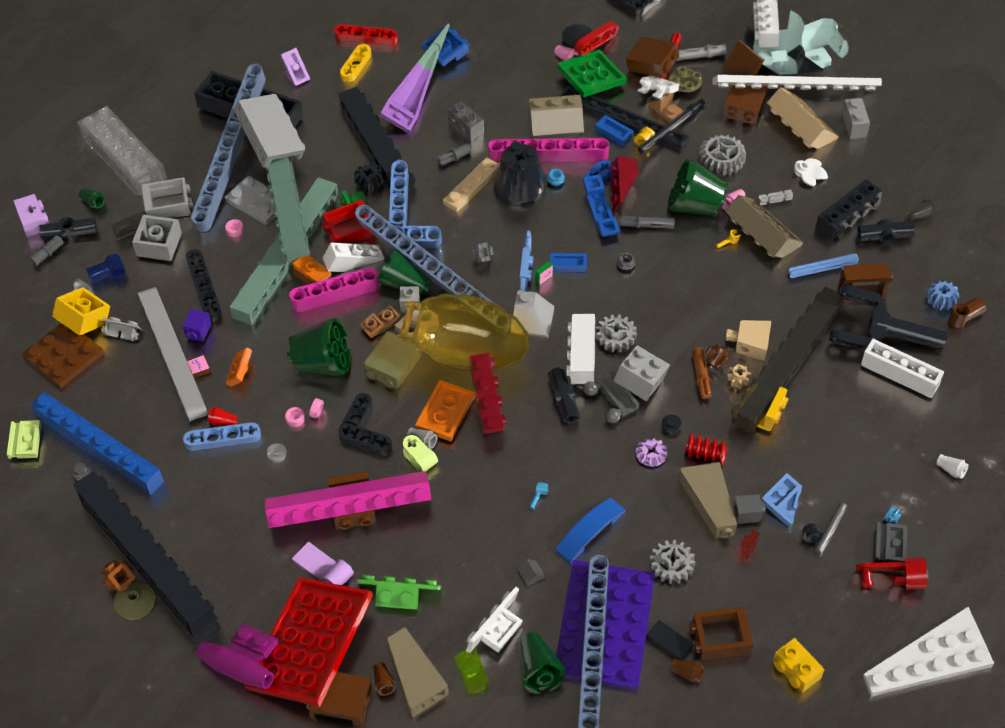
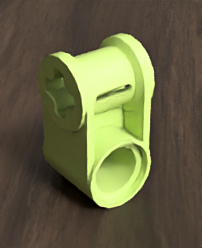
M409 435L403 440V456L418 472L427 471L438 463L435 453L417 436Z

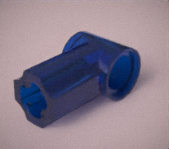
M111 254L105 258L104 262L86 268L91 283L108 277L120 278L126 273V268L118 254Z

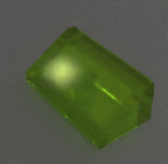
M476 647L470 653L465 649L454 656L469 695L489 688V680Z

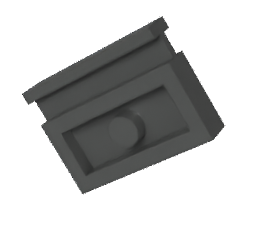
M877 522L875 562H878V560L884 561V563L904 562V558H907V525L880 524V522Z

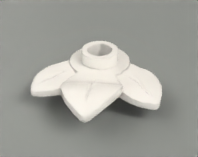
M812 158L805 161L799 160L794 165V173L802 177V180L810 186L814 187L816 180L828 178L826 171L820 167L822 163L819 160Z

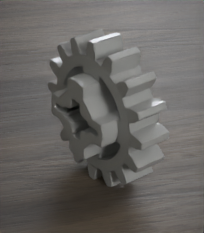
M611 314L610 319L604 317V321H599L596 327V340H599L600 346L605 345V350L611 348L612 352L615 349L622 352V348L628 350L629 345H634V340L637 337V328L633 326V321L628 322L627 316L622 319L620 314L617 318Z
M665 540L664 546L659 543L657 549H653L652 556H650V569L655 570V577L661 575V581L669 579V584H672L673 580H676L679 584L681 578L687 580L688 574L692 575L693 568L695 567V555L690 553L691 548H683V542L677 545L676 540H673L672 544Z

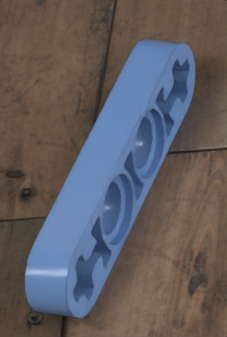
M256 423L236 424L192 430L185 433L183 441L188 450L195 451L253 443L260 439L261 431ZM230 432L237 433L235 438L230 439L227 437ZM210 435L218 436L215 441L207 440Z

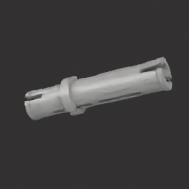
M706 45V47L679 50V58L676 61L726 55V45Z

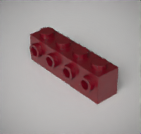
M490 353L472 355L468 360L482 434L488 435L502 432L504 426H506L505 415H501L500 411L503 403L501 395L498 396L496 388H499L498 377L493 374V369L495 368L494 357H490Z

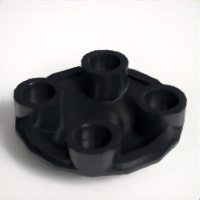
M582 24L570 25L563 31L562 38L569 45V48L575 49L578 40L593 30Z

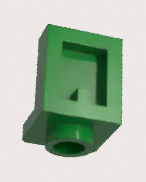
M345 190L341 191V206L363 199L365 205L369 206L362 191L352 195H347Z

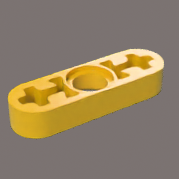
M360 44L356 47L340 70L342 81L352 82L356 79L371 57L369 45ZM355 61L360 62L358 65L352 64Z

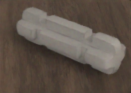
M789 189L783 192L767 193V195L762 194L758 196V202L760 205H766L767 202L772 204L782 202L783 199L785 201L792 200L793 193Z

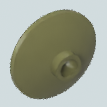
M142 582L131 583L125 590L118 591L114 598L116 613L121 618L129 621L140 620L148 616L156 604V595L153 589Z

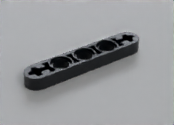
M192 249L187 252L186 260L203 312L209 313L211 323H214L222 317L220 305L202 252ZM194 257L197 258L198 263H194ZM198 269L204 270L202 274H195V271ZM202 283H208V284H209V285H208L207 287H205V288H200V287H199V285L202 284ZM206 297H213V300L210 302L203 301ZM210 308H213L214 315L211 314Z

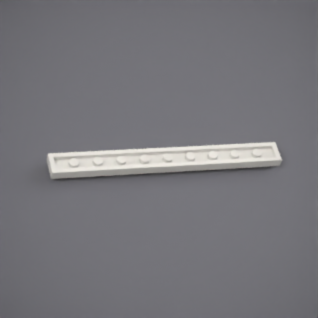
M717 75L712 78L713 85H718L719 88L735 85V88L751 86L753 89H759L762 86H768V89H777L778 86H783L784 89L800 87L802 90H808L811 87H817V90H826L827 87H831L833 90L849 88L850 91H856L859 88H865V91L876 90L875 88L882 85V78Z

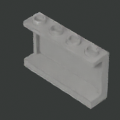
M276 94L238 100L234 112L263 167L270 166L274 159L294 155L297 160L302 158L305 151L304 143L301 142L297 130L293 127L289 115L286 114L282 102Z

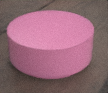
M233 219L225 225L226 233L230 237H238L244 232V226L240 220Z
M315 398L309 412L310 417H319L324 405L323 400Z
M299 407L288 409L285 413L286 423L291 427L301 426L305 421L304 411Z

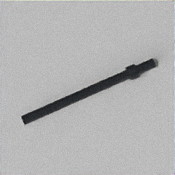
M700 99L695 104L689 105L686 111L639 146L638 151L643 153L689 116L695 115L699 108L705 105V101Z

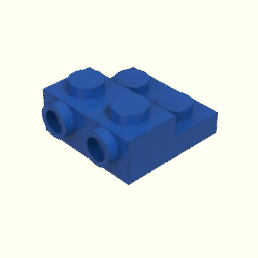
M446 26L421 44L425 52ZM449 28L437 62L444 67L452 59L458 61L469 52L468 41L465 38H461L454 29Z

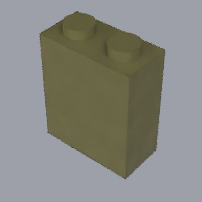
M387 331L364 362L365 375L372 380L376 379L382 382L387 387H393L398 390L421 358L420 345Z

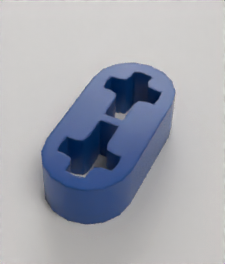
M607 160L598 162L586 173V177L600 174L602 182H604L612 175L609 170L611 162Z

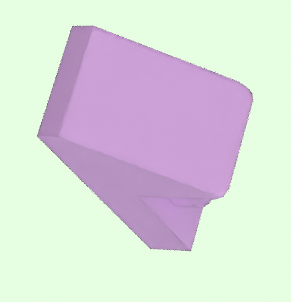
M296 48L280 55L286 68L284 74L294 86L310 79Z

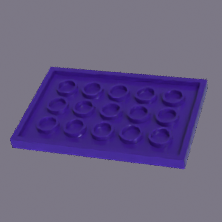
M573 560L556 657L565 668V679L581 681L590 562ZM598 566V567H595V568L598 569V570L603 569L602 567H599V566ZM608 566L601 685L638 691L655 578L654 572ZM599 585L593 586L595 588H601V586ZM593 604V605H592L593 607H596V608H597V607H600L599 604ZM592 623V624H590V625L593 626V627H598V626H600V625L597 624V623ZM594 642L589 644L593 647L598 646V644ZM594 662L588 663L589 666H597Z

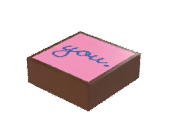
M205 355L187 360L194 378L211 373Z

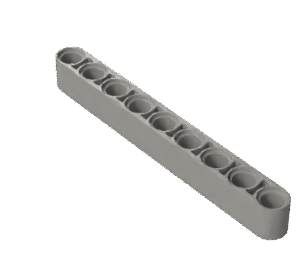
M156 287L138 292L140 302L189 422L207 416L208 412Z

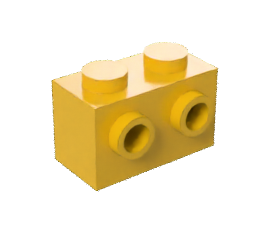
M795 638L775 652L774 666L779 672H783L789 678V682L794 688H798L802 693L822 678L824 668Z

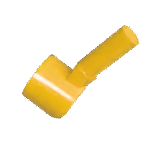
M731 230L729 237L716 244V247L720 248L727 243L737 244L741 235L735 236L737 230Z

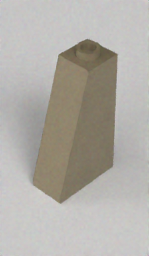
M720 462L680 468L679 481L714 537L728 538L735 535L737 522Z
M406 627L393 631L387 638L388 648L409 713L413 718L449 695L448 685Z

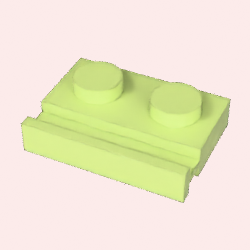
M40 420L20 421V423L11 421L7 448L8 459H12V457H38L42 425Z

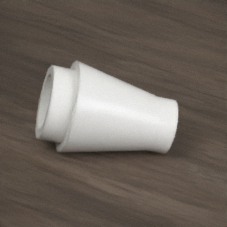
M942 454L936 462L937 466H940L954 478L959 477L962 479L968 469V464L965 463V460Z

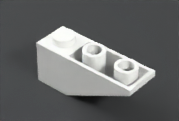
M330 243L323 256V260L328 271L346 272L382 261L384 256L379 245Z

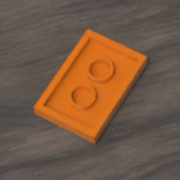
M439 380L418 418L415 428L433 431L437 437L452 441L475 398V392Z

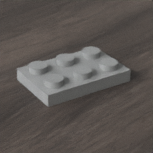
M249 175L225 196L227 203L265 225L275 218L273 211L275 207L271 196L274 195L271 194L270 188Z

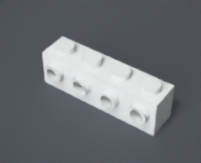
M756 0V2H753L755 41H758V47H779L777 0Z
M572 314V322H568V333H571V336H568V347H571V350H567V362H570V364H567V376L571 377V384L594 382L595 314Z
M872 339L865 350L861 366L930 398L934 396L944 374V371L875 339Z

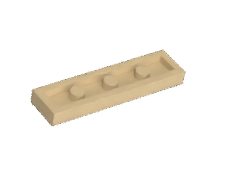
M486 157L443 199V204L458 212L494 177L498 163Z

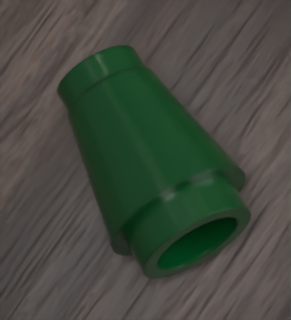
M82 188L79 191V197L91 208H101L103 206L105 198L101 192Z

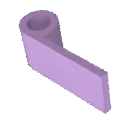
M310 542L292 558V561L319 581L344 585L354 574L352 568L345 561L338 560L335 562Z

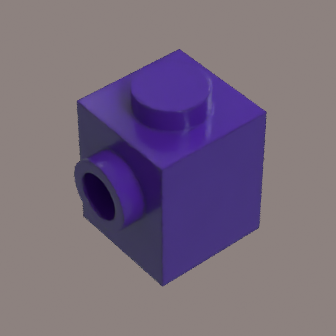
M191 309L183 324L185 337L190 340L203 341L212 324L209 313Z

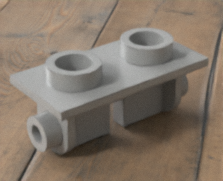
M109 317V319L102 318L106 325L102 326L101 332L106 336L118 338L121 331V339L135 341L140 336L138 331L143 332V329L136 322L128 320L127 323H124L115 317Z

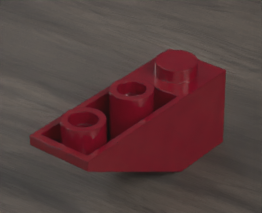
M617 156L610 164L613 211H616L623 203L638 176L637 159Z

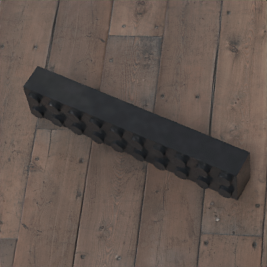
M92 471L74 483L73 486L84 509L153 589L155 594L198 644L217 630L216 620L218 618L213 612L215 609L208 599L204 601L201 597L200 589L196 585L192 586L189 583L188 575L184 571L180 572L177 569L176 561L172 557L168 558L165 555L164 547L160 543L156 544L153 541L154 536L148 529L144 530L141 527L143 524L136 515L132 516L130 514L131 510L125 502L121 503L118 500L120 499L119 495L113 488L110 490L107 487L106 479Z

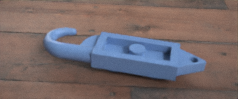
M529 230L526 231L522 251L520 291H525L528 281L532 279V270H529V267H533V256H530L531 232Z

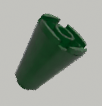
M395 250L389 256L392 260L384 264L378 277V283L399 290L400 287H419L420 296L423 293L427 294L431 288L430 280L400 252Z
M529 632L525 634L520 641L525 688L529 692L536 694L541 693L540 690L547 689L548 692L552 691L565 680V668L539 633Z

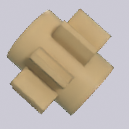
M737 364L734 368H729L727 380L731 381V387L734 386L741 389L744 385H749L751 372H747V366Z

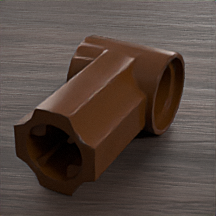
M975 297L964 304L958 303L954 305L949 317V323L956 328L963 327L967 321L986 311L985 301L981 297Z

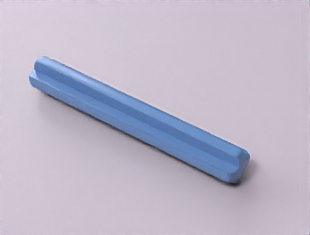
M854 253L788 268V275L790 278L841 268L845 265L857 264L859 259L857 254Z

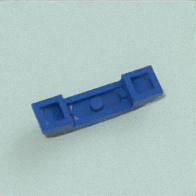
M600 174L584 177L583 184L587 201L601 236L620 234L616 218L613 217L605 196V187Z
M612 498L603 501L569 531L555 551L569 563H572L597 534L609 523L613 524L626 510Z

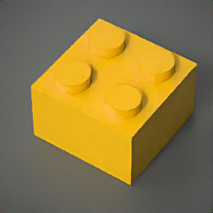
M82 287L57 297L52 317L80 336L106 324L102 318H108L110 305Z

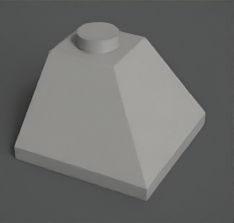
M518 290L514 306L512 334L549 338L554 306L535 292Z

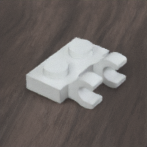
M649 75L640 80L642 88L638 89V92L646 94L648 90H657L653 97L661 98L663 94L678 91L679 84Z

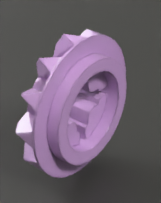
M654 437L652 439L645 438L644 441L638 443L635 453L637 459L642 464L658 466L666 460L667 448L661 440L657 441ZM655 448V453L648 454V449L652 450Z

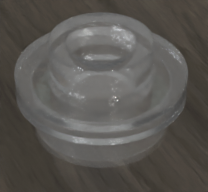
M272 444L267 449V457L272 462L279 463L286 457L287 451L282 444Z

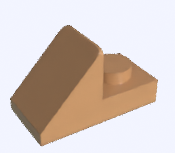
M673 93L663 94L661 98H655L648 103L649 107L669 123L684 112L673 103Z

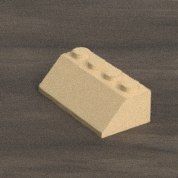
M780 87L767 102L772 107L770 110L775 115H780L782 117L781 121L788 127L790 125L793 128L791 131L796 136H801L804 139L802 142L807 147L811 148L812 146L819 149L838 139L839 136L796 94Z

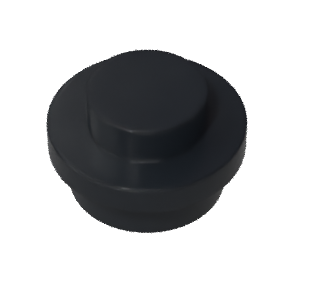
M667 415L662 420V427L667 433H676L681 428V419L676 415Z
M815 523L807 524L802 530V537L806 542H816L823 535L821 527Z

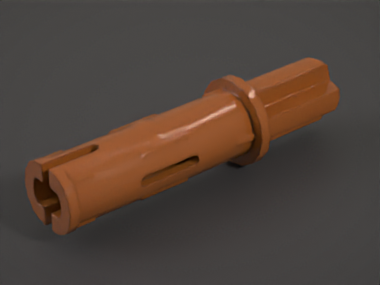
M695 348L691 353L697 376L696 384L699 386L701 398L709 399L712 396L709 385L711 378L708 376L704 350L702 348Z

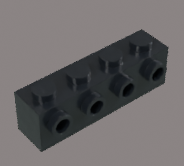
M865 179L819 214L816 228L830 239L841 235L848 226H853L861 216H866L870 209L876 208L881 203L882 190Z

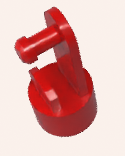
M925 557L904 558V562L861 563L856 565V570L863 573L861 584L864 588H871L873 586L871 572L884 571L905 572V577L893 578V585L895 586L905 585L906 590L927 589L928 569Z

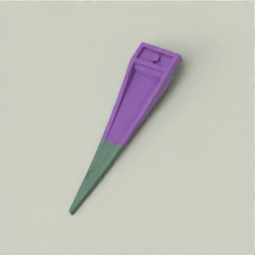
M449 24L446 25L390 96L379 114L380 117L407 133L411 131L418 118L435 64L450 26Z

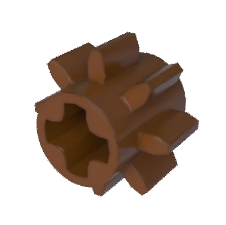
M716 344L714 347L709 345L705 351V354L708 356L706 361L715 367H718L720 364L725 366L730 359L726 355L728 350L719 344Z

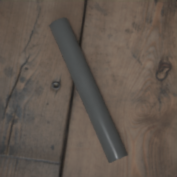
M840 502L814 549L816 553L822 554L847 507L845 503Z

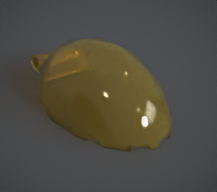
M441 294L426 298L421 304L407 301L405 305L407 309L401 331L397 335L399 340L414 343L433 362L458 371L471 372L468 358L472 355L490 353V357H494L495 368L493 371L504 370L521 362L530 349L528 332L515 316H511L497 304L464 294ZM418 310L419 315L414 334L411 336L408 335L413 312Z

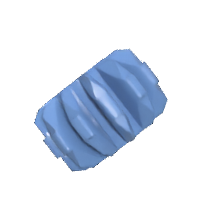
M945 279L942 282L937 280L935 283H931L926 293L928 304H933V308L938 307L940 311L943 308L947 311L951 307L954 308L959 299L958 287L953 286L952 282L946 283Z

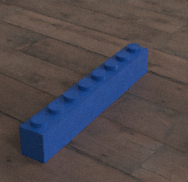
M43 392L30 404L38 420L147 494L151 495L164 482L159 468L46 392Z

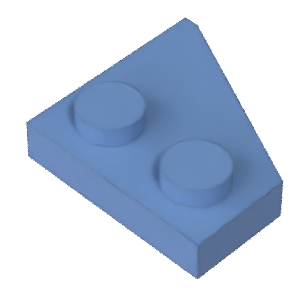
M786 473L762 497L761 502L764 501L765 507L790 527L794 522L793 518L798 506V498L802 486Z

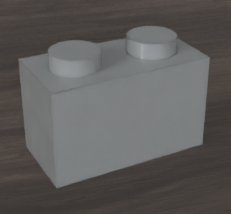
M862 98L845 99L842 117L849 138H866L870 121Z

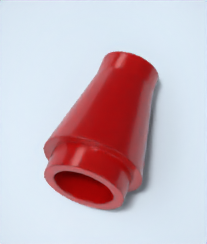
M211 407L207 422L212 423L214 426L236 425L238 416L219 407Z

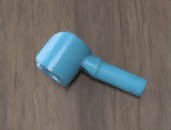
M541 482L537 484L536 493L529 505L531 509L536 505L540 494L547 496L548 484Z

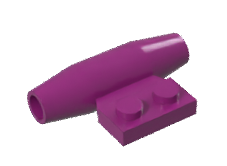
M243 624L231 638L229 648L203 642L197 649V657L215 671L242 684L267 689L271 686L274 675L258 662L270 655L278 645L277 638Z

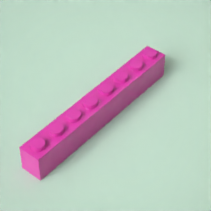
M424 471L265 499V510L268 526L273 528L431 500L427 473Z

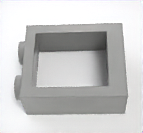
M184 177L142 184L146 215L165 218L191 215L190 208H193L192 198L188 197L191 194L190 185L186 184ZM183 193V203L153 207L152 198Z

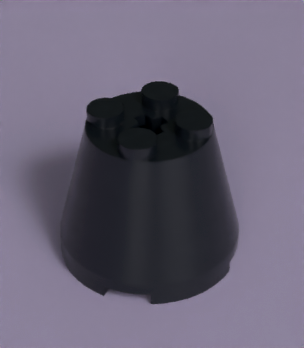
M512 142L503 151L493 178V187L499 199L511 205L521 206V203L536 202L543 196L546 190V176L535 148L526 144H520L519 142Z

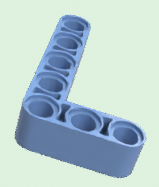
M396 160L391 167L389 222L410 239L414 235L420 236L412 240L422 248H438L442 244L441 230L438 227L407 226L408 167L405 161ZM397 186H403L401 189H396ZM397 202H402L399 206L395 205ZM397 218L402 219L400 222L394 221ZM395 235L389 236V239H393ZM432 235L438 236L436 239H430Z

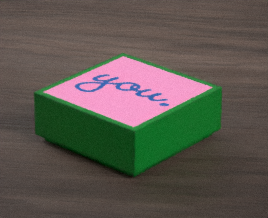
M547 261L535 270V282L539 286L553 276V264L550 261Z

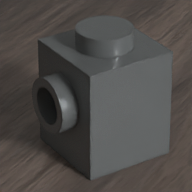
M759 494L735 496L733 509L737 524L761 522L762 515L765 514L764 501L761 502Z

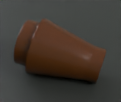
M673 659L670 671L675 672L692 683H699L703 676L704 666L700 665L699 662Z
M384 662L376 663L373 666L375 690L382 696L390 695L395 691L396 681Z

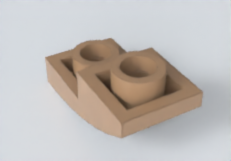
M389 305L377 315L372 313L359 325L372 338L395 326L402 317Z

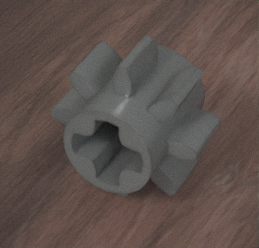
M487 242L475 244V250H471L472 259L477 258V263L491 260L490 255H494L493 247H488Z

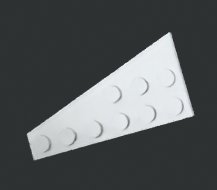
M967 607L864 673L863 678L870 696H875L990 668L994 662L970 609Z

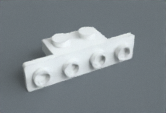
M517 587L512 592L507 591L501 600L500 606L496 604L490 612L491 616L488 619L485 617L480 623L479 630L477 632L473 631L466 641L469 643L466 649L468 653L480 641L499 652L521 626L523 620L507 610L516 599L519 591Z

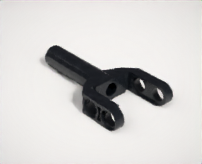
M842 285L840 287L839 295L844 299L873 306L874 308L872 309L866 336L843 330L831 331L829 341L865 350L872 339L879 341L886 336L940 350H943L948 338L947 331L892 318L887 311L886 303L877 292L849 285Z

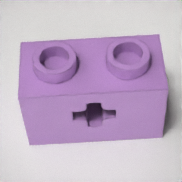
M35 194L14 200L26 236L29 237L40 233L39 225L49 222L46 213L41 212L44 210L41 200L37 201Z

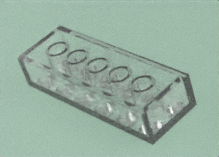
M108 106L77 122L84 140L136 196L143 193L142 184L165 181L167 179L163 164Z

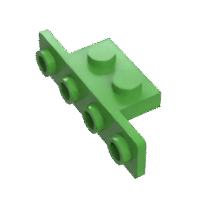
M362 575V578L356 579L358 584L377 585L375 606L417 610L419 588L441 589V585L437 584L436 580H424V583H416L414 578H403V581H395V577L383 576V580L374 579V575Z

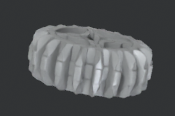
M714 134L712 138L708 137L707 140H703L699 148L698 158L700 165L711 173L714 172L716 176L718 174H722V176L728 174L730 176L732 172L737 173L743 167L746 160V150H744V145L741 144L740 140L736 141L735 137L730 138L729 135L722 136V134L717 137Z

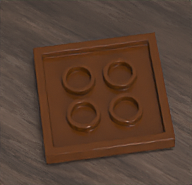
M60 323L24 351L22 356L61 389L101 357L104 351L85 334L79 336Z

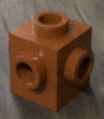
M112 560L103 567L104 570L100 573L104 586L108 590L112 589L119 592L129 587L136 578L131 572L132 568L125 561Z

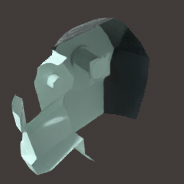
M790 11L788 28L779 30V47H758V41H755V33L749 27L748 22L744 32V43L765 59L757 72L760 76L805 77L818 71H824L825 67L831 65L832 59L822 46L829 45L841 58L846 56L849 50L848 43L838 32V24L834 19L823 18L804 25L801 17L793 11Z

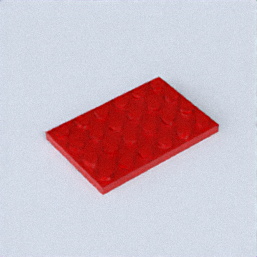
M298 577L270 633L271 636L277 638L278 645L266 659L258 662L273 673V682L267 689L244 684L245 688L250 691L320 707L373 597L371 591Z

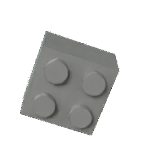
M143 215L132 241L136 256L171 261L182 234L178 219Z
M637 345L620 365L614 382L647 401L663 381L670 364Z

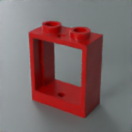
M363 199L323 213V222L321 224L325 232L328 231L331 243L357 244L375 237L364 227L340 236L337 235L333 228L334 225L355 218L356 209L361 205H365ZM364 214L362 218H366L369 214Z

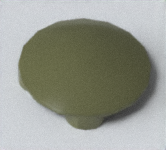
M680 66L677 68V71L670 74L668 80L679 84L678 91L692 92L701 86L702 74Z

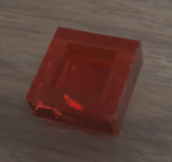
M752 530L749 536H744L740 544L743 547L741 556L747 559L750 557L758 543L760 533Z

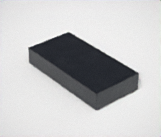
M658 620L646 634L648 640L677 660H683L693 648L692 642L661 620Z

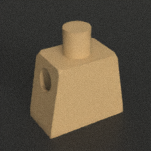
M742 320L740 321L739 331L727 329L726 340L737 342L735 350L737 353L765 361L771 321Z

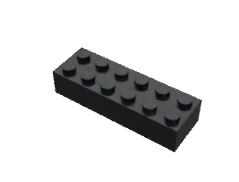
M211 71L194 92L197 107L229 118L242 81ZM263 88L260 96L276 94L295 128L303 117L301 101Z

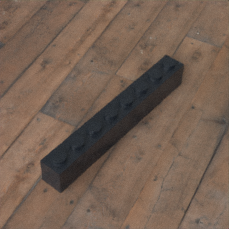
M358 87L340 92L339 101L341 108L375 165H379V168L384 173L383 178L390 189L392 164L396 160H402L399 150L394 148L392 138H388L385 127L380 125L378 115H374L371 104L367 103L365 94L361 93ZM408 171V174H409L408 193H409V192L414 191V183H415L416 181H415V177H414L413 173H409V171ZM397 186V187H396V189H401V188H403V186Z

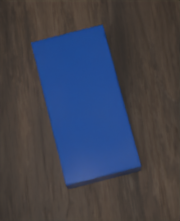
M607 115L595 125V130L621 145H624L633 136V130Z
M550 253L553 272H587V254Z

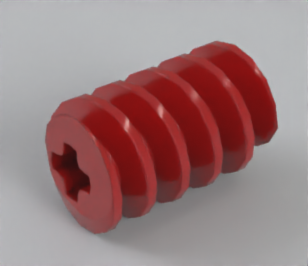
M691 432L686 444L685 454L688 451L689 458H692L696 453L697 460H700L702 455H704L705 462L710 457H712V463H716L719 459L720 465L723 466L728 446H725V440H722L718 445L717 438H714L712 443H710L709 436L702 441L701 434L694 439V433Z

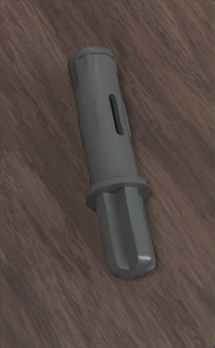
M640 214L638 216L622 215L620 218L621 226L637 227V229L640 227L674 229L675 223L674 218L640 216Z

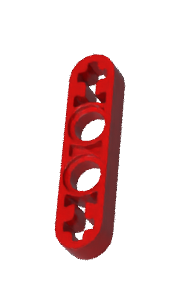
M609 21L578 40L575 45V52L582 56L612 39L617 34L619 26Z
M340 24L334 28L335 38L340 41L389 46L395 45L398 42L397 32L393 29ZM355 33H362L359 36L354 35ZM372 34L378 35L377 37H371Z

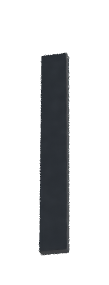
M567 86L560 96L580 95V93L575 88ZM590 95L584 98L581 96L582 109L601 118L607 115L636 133H640L643 127H648L656 134L665 127L662 124ZM673 129L658 140V142L681 151L689 140V136Z

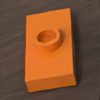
M309 255L300 257L292 263L294 269L313 283L326 280L332 276L326 267Z
M248 347L235 353L226 385L232 387L242 382L244 374L248 370L247 365L252 350Z

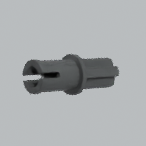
M467 143L455 149L451 148L449 152L438 156L437 161L441 166L454 160L458 161L459 158L470 154L471 148Z
M55 236L45 245L42 244L41 248L29 258L34 265L38 266L48 256L51 257L52 253L64 242L59 236Z

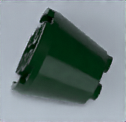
M686 159L677 173L674 187L671 188L668 208L674 212L716 217L719 206L722 207L725 203L726 196L723 195L728 188V183L722 181L696 161Z
M337 318L327 319L289 337L290 351L287 352V359L289 363H293L296 373L342 376L344 373L349 372L351 367V349H347V341L345 339L347 332L342 322Z

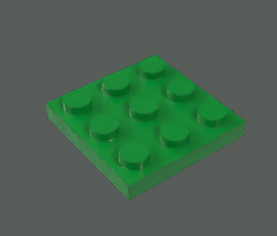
M601 50L557 63V69L583 98L626 84L627 81L623 73Z

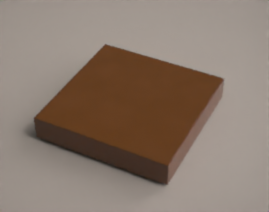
M738 41L722 70L728 75L755 76L765 59L744 42Z

